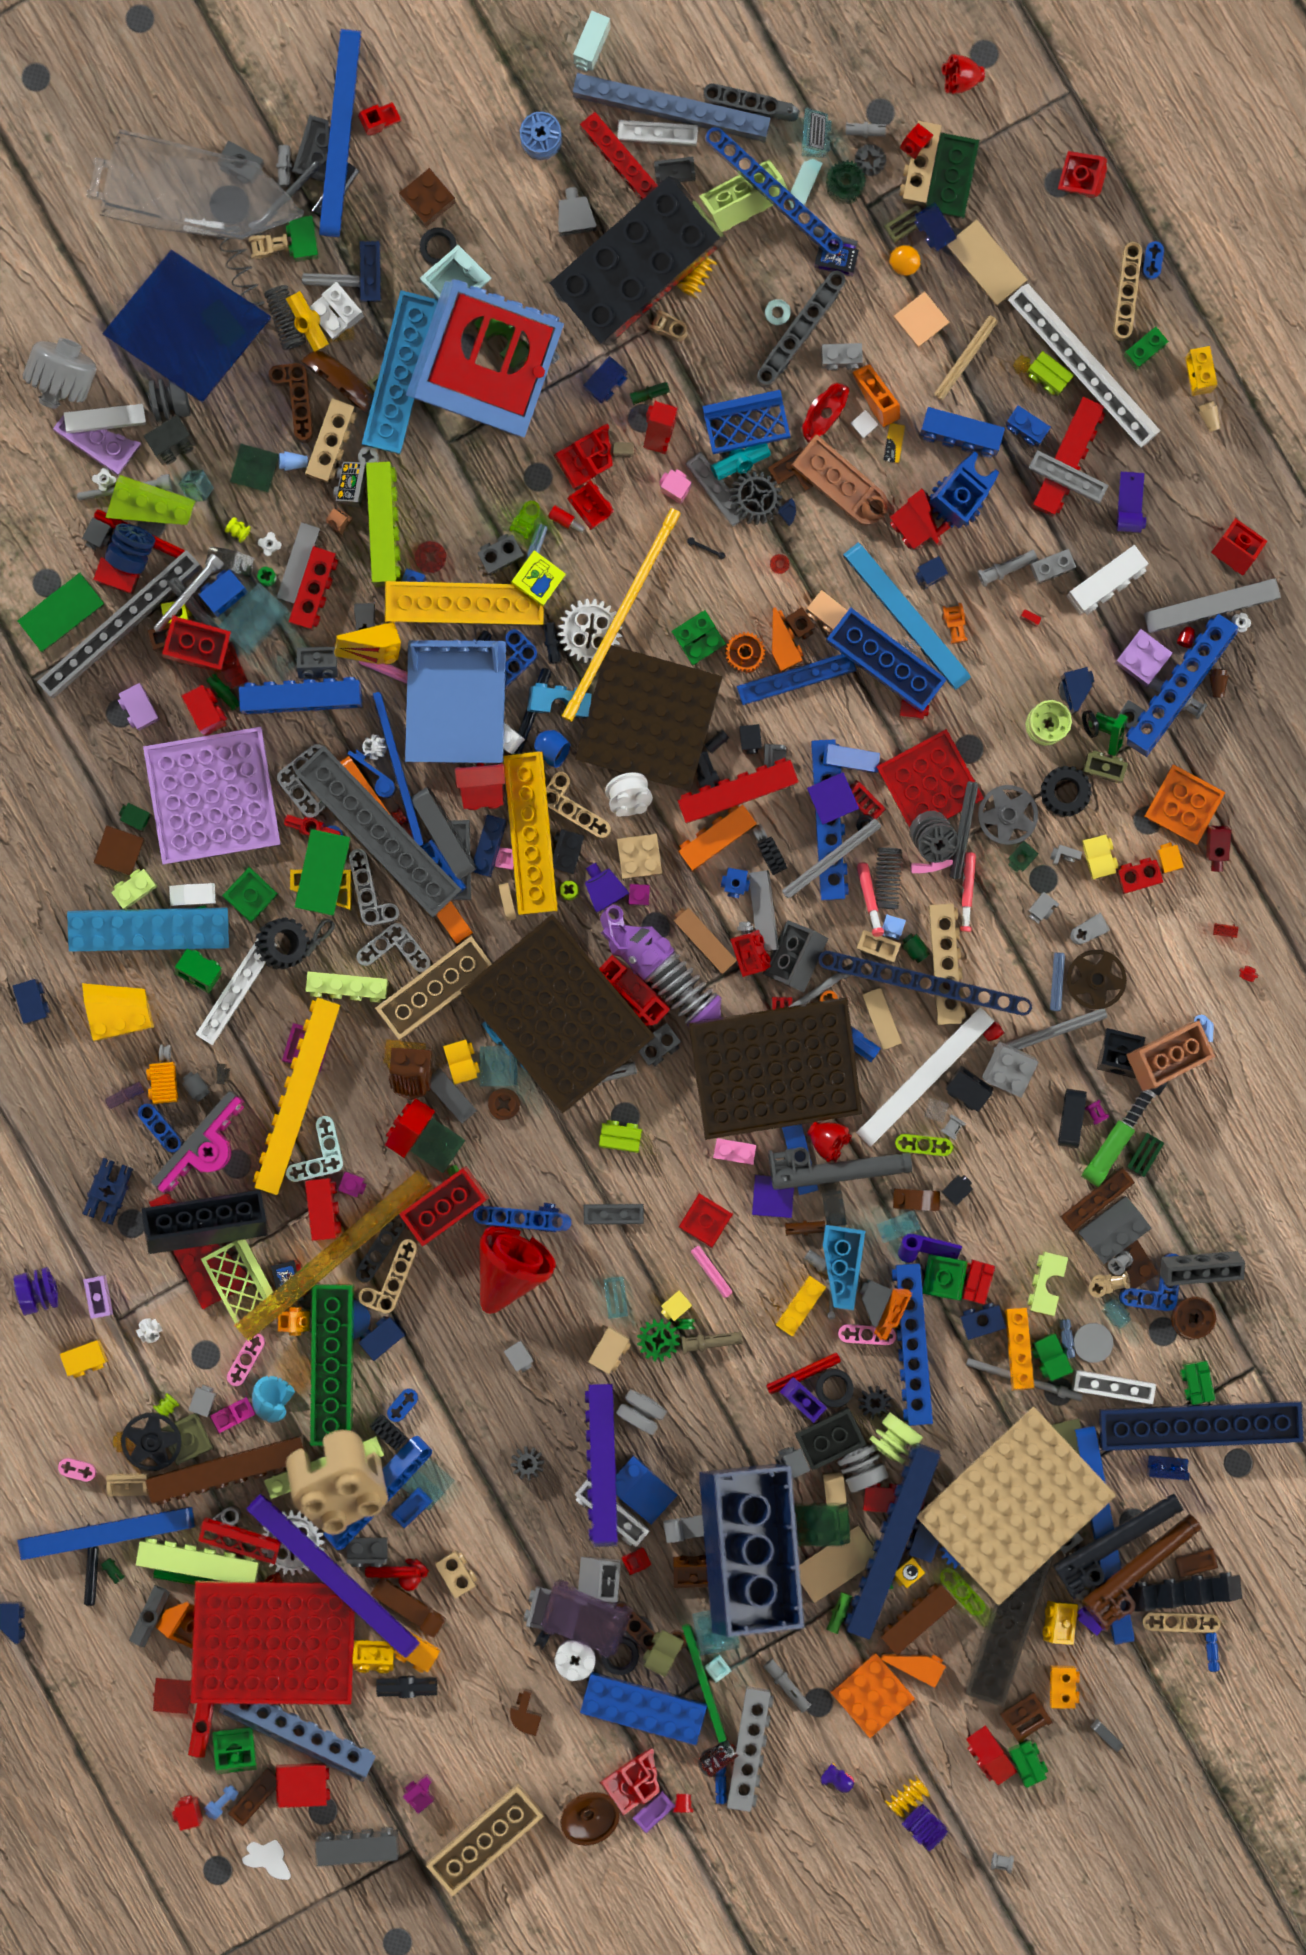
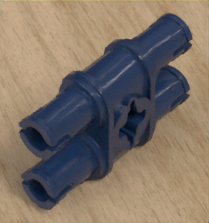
M103 1158L98 1174L93 1176L94 1180L90 1191L87 1192L88 1200L82 1214L87 1216L89 1213L88 1217L94 1218L99 1202L103 1200L107 1206L101 1221L113 1225L118 1209H121L123 1206L122 1202L127 1190H129L128 1182L134 1169L131 1167L127 1169L126 1165H121L117 1180L112 1182L109 1176L115 1162ZM110 1186V1190L115 1194H109L106 1197V1192L100 1188H108Z

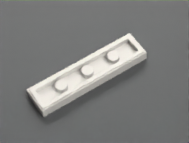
M619 120L618 139L620 141L697 146L698 125Z
M143 404L64 413L66 434L146 425Z

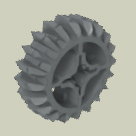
M753 471L752 475L747 472L744 474V477H738V482L735 481L732 484L734 488H731L729 491L732 494L729 497V501L734 503L730 505V508L737 509L734 515L739 513L742 515L740 521L747 518V524H750L752 520L755 525H758L760 521L765 524L767 519L771 521L774 518L773 515L778 514L777 508L782 506L779 502L782 496L778 495L781 488L774 487L777 481L771 483V476L765 479L764 472H761L759 477L756 471ZM747 485L748 496L741 499L742 488ZM757 485L763 487L765 490H760L757 487ZM753 495H754L755 498L758 497V498H760V499L757 501V499H751V498H752ZM770 497L769 508L764 511L763 500ZM746 506L752 507L755 512L749 510Z

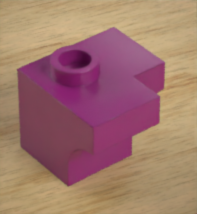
M428 1773L416 1783L413 1780L404 1788L406 1791L403 1794V1798L418 1814L433 1803L435 1799L429 1791L432 1778Z

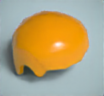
M902 245L896 247L891 252L889 264L897 274L908 276L914 274L919 269L921 259L917 250L913 247Z

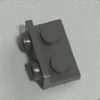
M335 647L297 648L298 678L307 680L312 678L326 679L338 677L337 657L334 654Z
M388 1537L353 1538L347 1545V1564H351V1567H363V1563H371V1567H383V1563L388 1562Z

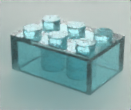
M258 583L218 627L231 631L230 638L250 656L290 611Z

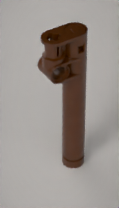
M1188 1514L1183 1520L1179 1521L1082 1600L1083 1605L1102 1630L1105 1632L1109 1631L1108 1627L1116 1620L1119 1621L1125 1615H1129L1134 1611L1135 1603L1126 1590L1202 1529L1194 1516ZM1124 1600L1126 1602V1608L1122 1611L1120 1608V1603Z

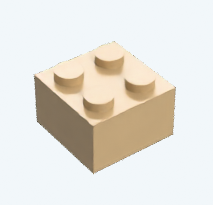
M657 834L617 839L622 880L662 875Z
M608 1326L588 1362L607 1374L611 1371L615 1372L620 1364L619 1356L621 1353L625 1355L631 1345L628 1342L629 1337Z

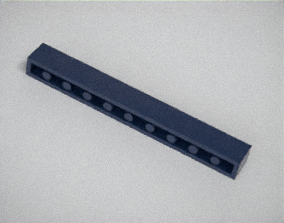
M916 1443L915 1448L912 1447L909 1452L908 1459H910V1462L902 1470V1483L896 1486L894 1491L896 1498L894 1503L889 1504L887 1522L883 1521L880 1528L882 1535L880 1540L876 1539L873 1546L874 1556L868 1559L866 1564L868 1571L866 1576H862L859 1588L861 1589L859 1595L855 1594L851 1605L854 1608L852 1613H848L844 1624L847 1625V1632L869 1640L871 1638L941 1456L939 1450Z

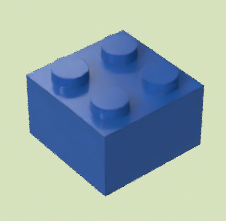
M230 569L227 572L226 570L221 571L216 576V581L212 584L209 582L200 589L201 593L199 596L217 617L248 593Z

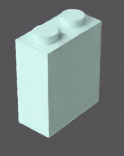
M591 11L573 54L574 64H576L578 69L593 71L610 30L609 17Z

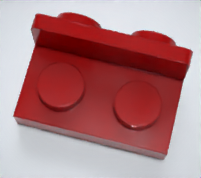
M759 930L730 939L742 977L765 971L771 967L770 956L766 953L764 938Z

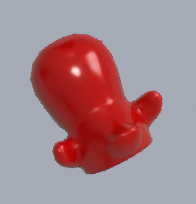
M408 1558L405 1562L410 1566H418L420 1568V1576L416 1578H398V1582L405 1591H414L422 1579L427 1577V1573L430 1570L417 1558Z

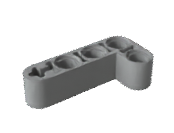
M361 849L353 850L350 853L349 861L363 922L368 926H376L396 921L400 916V910L396 905L390 903L378 906L367 854ZM359 853L361 856H364L361 864L363 867L366 866L367 869L355 871V868H359L358 862L354 861V858L357 857L356 854ZM360 873H367L368 880L366 883L358 882V875ZM365 892L372 894V900L369 903L362 901V895ZM389 907H393L396 910V915L393 918H387L385 915V911ZM370 911L376 913V920L374 922H367L366 914Z
M702 1515L693 1516V1518L684 1517L663 1521L666 1543L704 1536Z

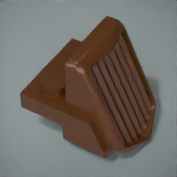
M391 1048L389 1083L390 1089H393L396 1095L413 1100L425 1096L426 1091H430L432 1050Z

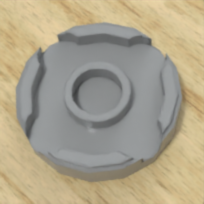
M1085 1324L1076 1331L1073 1338L1075 1352L1082 1360L1090 1363L1100 1362L1111 1354L1113 1337L1110 1331L1101 1324Z

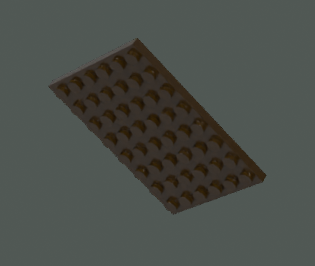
M553 914L460 990L562 1114L655 1038L653 1033Z
M847 998L689 1023L705 1140L862 1114Z

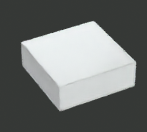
M866 410L850 423L863 439L878 426V423Z

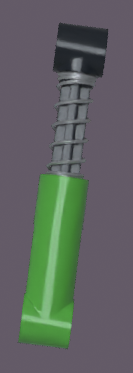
M1169 1081L1156 1088L1140 1091V1096L1136 1098L1134 1104H1131L1132 1108L1130 1111H1127L1126 1117L1122 1118L1121 1121L1118 1120L1093 1160L1085 1168L1081 1177L1096 1187L1101 1185L1111 1166L1134 1134L1133 1126L1135 1123L1138 1124L1137 1120L1139 1117H1142L1143 1111L1147 1110L1146 1107L1151 1103V1099L1155 1098L1156 1095L1159 1096Z

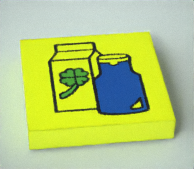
M534 550L513 578L511 584L538 604L544 606L566 574Z

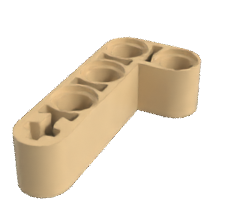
M564 772L556 773L546 787V794L552 793L556 795L557 799L555 803L548 804V808L599 839L607 838L611 833L609 823L565 797L564 795L570 786V778ZM560 776L565 777L567 780L566 785L563 787H559L555 783L556 779ZM565 804H571L574 807L571 814L563 813L562 808ZM583 814H587L591 818L590 822L586 825L581 824L579 821L580 816ZM594 819L598 820L596 825L600 827L606 826V834H598L599 830L594 826L593 830L589 829L593 825Z
M406 1239L399 1245L382 1291L370 1287L360 1291L358 1298L361 1304L382 1313H390L394 1310L418 1251V1245L413 1239ZM409 1243L414 1248V1251H410L407 1257H411L410 1261L399 1257L400 1254H405L406 1249L403 1246ZM403 1261L406 1263L407 1268L405 1272L397 1271V1262ZM391 1280L398 1281L399 1289L397 1291L390 1290L388 1284ZM365 1291H370L373 1294L371 1302L363 1300L362 1296ZM385 1298L390 1299L392 1302V1307L388 1310L381 1306V1301Z

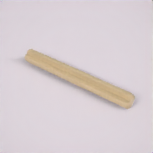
M989 316L936 390L934 394L939 400L945 398L997 324L996 318Z

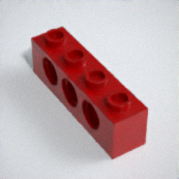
M312 547L288 621L290 624L313 631L314 627H318L321 618L318 613L320 608L325 606L327 597H324L326 589L330 590L333 578H330L332 570L336 571L339 559H336V553ZM321 565L325 566V574L317 575L315 572L316 568ZM314 584L320 586V591L317 594L309 592L310 587ZM305 604H313L314 610L311 613H305L303 611Z

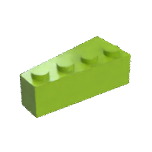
M120 475L116 481L106 518L188 525L196 500Z

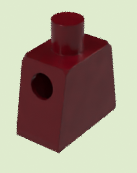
M1207 826L1206 858L1211 860V871L1223 872V861H1229L1231 829L1227 826ZM1221 847V851L1215 854V850Z

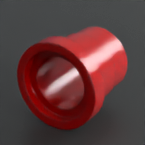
M676 1794L673 1812L693 1813V1809H691V1794Z

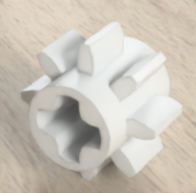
M374 734L371 735V738L366 737L362 746L365 752L364 755L370 756V759L378 760V756L384 757L387 750V745L384 742L385 738H380L379 735Z
M146 1318L138 1324L140 1329L136 1330V1333L143 1343L145 1341L153 1343L159 1339V1332L163 1330L156 1319Z

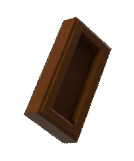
M1213 1548L1174 1558L1179 1578L1219 1568Z

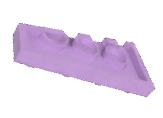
M64 415L53 428L55 433L117 476H119L141 446V443L138 441H132L125 438V436L106 431V429L66 434Z

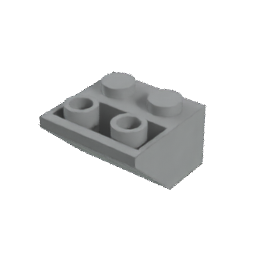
M581 1557L578 1597L596 1601L617 1602L621 1560Z

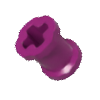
M1100 1099L1085 1107V1111H1088L1094 1120V1125L1110 1117L1100 1105ZM1094 1108H1096L1097 1112L1099 1113V1115H1100L1099 1117H1098L1097 1113L1095 1112Z

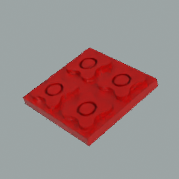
M947 729L876 766L909 829L913 820L919 814L926 811L940 812L947 819L960 813L963 807L967 782H975ZM979 788L977 790L975 804L984 800V797L980 792Z

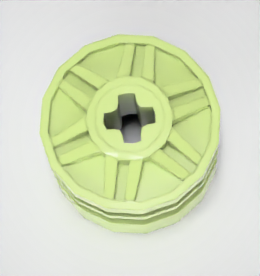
M1055 700L1043 701L1027 715L1025 722L1026 732L1030 739L1037 744L1043 746L1053 745L1064 738L1070 731L1072 718L1068 708L1061 702ZM1046 720L1050 721L1048 728H1045V723H1043Z
M889 1412L882 1422L888 1429L886 1433L877 1429L876 1432L882 1438L879 1440L872 1435L870 1440L881 1453L903 1465L906 1460L899 1454L903 1452L908 1456L909 1451L905 1446L908 1444L915 1448L916 1443H919L923 1437Z

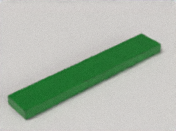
M689 1623L682 1625L719 1743L726 1741V1735Z

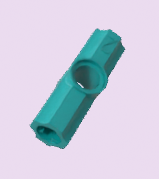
M767 443L745 449L732 450L728 457L710 465L715 479L719 481L736 472L740 474L748 472L753 464L771 456V451Z

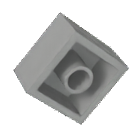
M999 1041L982 1078L985 1082L1022 1098L1039 1062L1035 1057Z

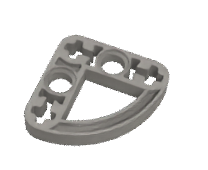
M314 744L277 775L278 783L308 818L317 817L326 808V805L321 800L318 803L301 783L298 776L295 777L293 774L290 777L291 781L289 783L286 781L282 782L281 780L283 779L282 774L288 775L292 772L289 769L293 766L294 771H297L296 764L298 761L304 760L307 762L308 759L305 755L308 754L309 757L314 755L313 750L315 748L319 750L322 747L320 744ZM296 788H302L304 790L303 798L295 799L293 791ZM308 796L310 797V800H307V802L311 806H313L314 804L316 805L314 809V814H312L311 812L308 814L306 813L308 808L305 804H303L302 806L299 805V803L305 801Z

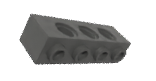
M1238 1251L1161 1257L1160 1276L1167 1286L1244 1280L1245 1260Z

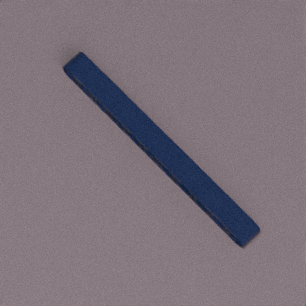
M825 951L819 956L820 965L828 970L1020 1016H1026L1032 1010L1031 1001L1025 997L831 951ZM825 955H832L834 958V962L830 966L823 964V957ZM850 959L853 962L851 970L843 969L842 963L844 960ZM865 964H870L873 968L872 973L869 975H864L861 971L862 966ZM886 968L892 971V977L888 980H884L881 977L882 970ZM908 973L911 975L912 980L909 984L901 983L900 977L902 974ZM923 978L931 980V986L928 989H923L920 986V981ZM944 982L949 983L951 986V990L947 994H943L939 990L940 985ZM962 987L970 989V996L968 998H961L959 996V990ZM981 992L989 993L990 999L987 1003L979 1001L978 996ZM1002 996L1007 997L1010 1001L1009 1005L1005 1008L998 1005V1000ZM1026 1001L1029 1004L1027 1012H1020L1017 1005L1019 1002Z

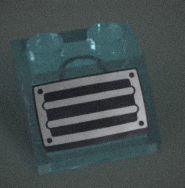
M805 108L801 156L825 158L826 152H830V140H827V132H831L832 120H828V114Z

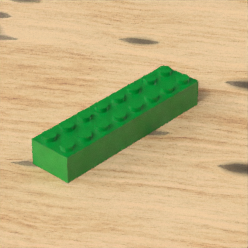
M354 1284L312 1285L310 1446H324V1437L336 1431L347 1430L353 1432Z

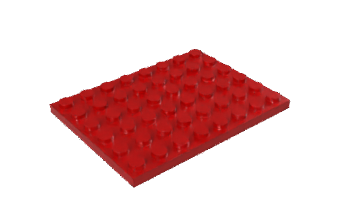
M195 1581L190 1703L351 1704L355 1611L325 1583Z

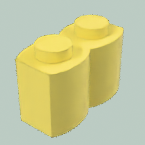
M1106 835L1083 840L1082 845L1091 879L1116 874L1115 869H1118L1116 857L1112 858L1110 850H1113L1111 838L1107 839Z

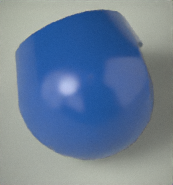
M546 730L536 737L534 749L536 752H543V760L549 766L558 768L569 754L570 743L558 731ZM562 748V752H561L560 756H559L558 759L555 761L558 752H559L560 749Z

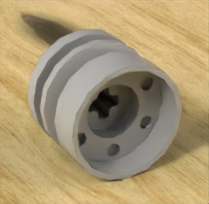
M874 1444L863 1446L846 1454L837 1461L839 1466L849 1465L841 1470L842 1473L852 1472L853 1474L846 1479L851 1493L874 1485L889 1476L884 1464L874 1465L873 1463L880 1457L879 1453L870 1456V1453L877 1450Z

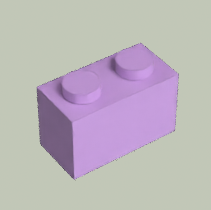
M138 683L119 693L121 699L118 702L123 711L127 709L130 715L127 719L132 728L136 727L140 731L160 720L142 684Z
M106 1275L83 1279L90 1318L112 1315L113 1310Z

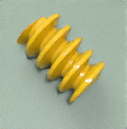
M708 257L682 280L683 282L677 285L678 288L688 296L698 299L694 292L701 293L698 285L705 286L702 278L709 279L705 272H712L713 270L709 265H716L717 263Z
M916 1775V1782L909 1779L910 1787L905 1784L902 1785L904 1792L897 1790L899 1797L890 1796L892 1803L885 1800L889 1808L902 1818L906 1817L904 1810L909 1813L912 1812L910 1805L913 1807L918 1806L916 1800L924 1801L922 1794L927 1797L930 1796L927 1787Z

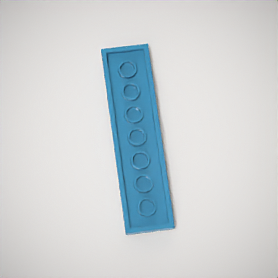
M400 290L362 445L401 455L415 400L406 396L439 301L438 299Z
M228 908L84 910L67 912L69 951L229 948Z

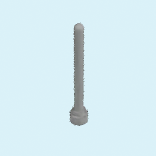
M169 474L161 475L157 480L143 482L164 490H172ZM115 487L107 488L106 491L98 489L79 492L76 497L78 500L111 496Z
M214 554L209 556L206 563L207 566L154 626L156 632H160L167 625L172 616L180 610L212 571L215 572L224 565Z

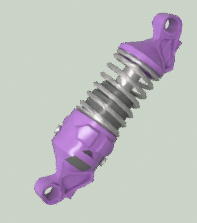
M617 905L609 906L602 913L600 920L604 930L601 934L608 940L612 954L621 957L631 967L633 973L640 976L642 980H645V982L650 981L652 983L651 988L659 990L658 995L665 994V1002L676 999L671 1009H676L685 1003L678 1012V1016H683L692 1010L685 1019V1024L688 1027L689 1023L721 1018L722 998L717 993H713V989H709L700 996L699 993L706 986V982H702L695 989L692 988L699 980L700 975L694 977L691 975L693 968L687 970L685 966L686 961L681 962L679 960V954H676L668 939L663 938L652 926H626L623 919V910ZM609 913L614 915L615 920L609 917Z

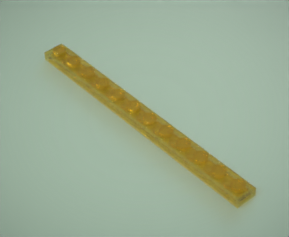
M417 1170L234 1325L247 1341H250L432 1187L431 1183Z

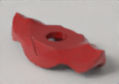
M840 383L832 384L813 401L802 425L803 436L808 443L816 434L821 437L836 422L846 405L850 391L848 386ZM827 408L831 409L832 415L829 418H823L821 415L822 411Z

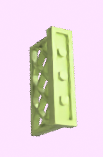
M245 1239L234 1241L201 1259L238 1330L281 1307ZM235 1246L238 1252L236 1261L225 1258L227 1250ZM224 1252L223 1257L217 1256L218 1254ZM212 1257L222 1259L219 1270L211 1269L207 1260ZM240 1257L243 1263L238 1262ZM224 1260L235 1263L232 1275L221 1272ZM237 1264L246 1267L248 1272L245 1279L234 1276ZM212 1271L217 1273L216 1278H215L214 1274L212 1273ZM219 1274L231 1277L228 1288L219 1286L217 1282ZM249 1274H250V1276H251V1278H252L253 1281L248 1280ZM233 1278L245 1281L241 1292L230 1289ZM247 1282L255 1284L257 1287L255 1296L244 1293ZM221 1289L227 1291V1292H226V1295H224V1293H223V1291H222ZM229 1291L240 1294L237 1306L228 1303L227 1296ZM258 1292L260 1293L262 1299L257 1297ZM242 1296L254 1299L251 1310L239 1307ZM256 1300L263 1301L268 1310L262 1313L253 1311ZM231 1307L236 1308L235 1314ZM238 1309L250 1312L248 1320L242 1324H239L236 1318ZM252 1313L257 1314V1316L251 1318Z

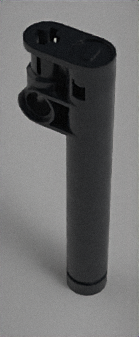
M1174 1493L1053 1565L1073 1600L1076 1599L1078 1593L1085 1589L1089 1590L1103 1582L1104 1573L1097 1563L1098 1561L1174 1517L1175 1514L1184 1511ZM1094 1570L1098 1571L1099 1578L1091 1581L1089 1574Z

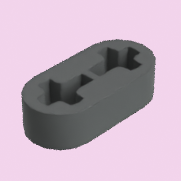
M1098 1719L1091 1725V1728L1117 1753L1124 1747L1122 1742Z

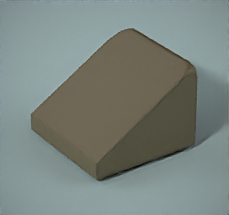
M614 442V457H633L634 443Z

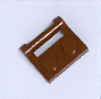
M1034 1692L1000 1713L1019 1744L1046 1724L1049 1726L1053 1723ZM1039 1713L1041 1714V1719L1018 1732L1016 1728Z

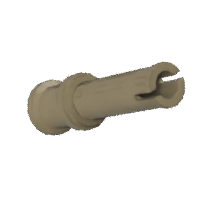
M741 1331L712 1336L698 1334L697 1337L689 1338L681 1336L683 1354L698 1350L703 1352L707 1348L743 1344Z

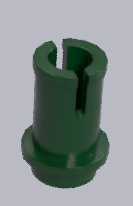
M108 1558L101 1564V1570H105L113 1583L116 1584L119 1580L115 1574L121 1580L125 1576L115 1565V1560Z

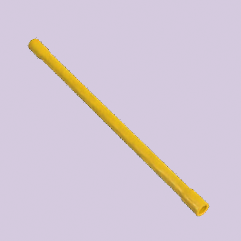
M670 508L661 530L579 686L561 716L565 720L573 721L582 699L666 539L681 515L679 511Z

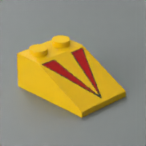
M391 622L337 635L334 650L335 656L374 664L394 663L399 658L401 646L395 623Z

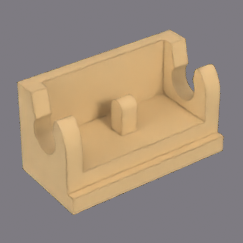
M149 1473L106 1475L108 1497L149 1496L145 1480L149 1478Z

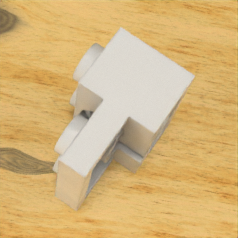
M337 282L322 293V297L309 307L319 314L320 326L332 340L337 338L347 328L353 327L364 317L359 307ZM330 308H333L336 311V313L339 315V318L333 313V311Z

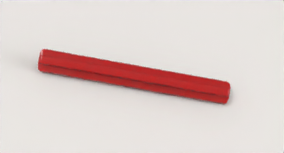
M99 509L96 510L93 517L111 526L113 529L118 524H129L120 519L106 518L107 513ZM152 535L155 538L153 548L176 559L185 552V550Z

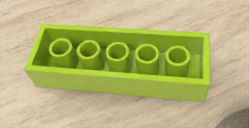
M391 462L366 463L372 583L374 587H385L386 581L402 580L400 566H397V561H401L399 546H396V541H400L398 526H395V521H399L397 506L394 507V502L398 501V493L396 487H393V482H397V473L395 467H392Z

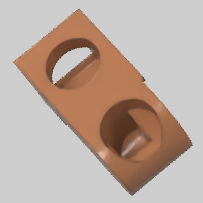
M335 507L325 522L342 535L353 518L340 508Z

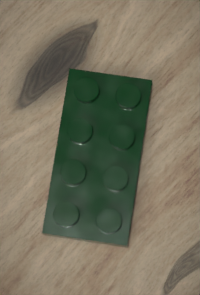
M940 133L925 209L926 212L964 219L980 140Z

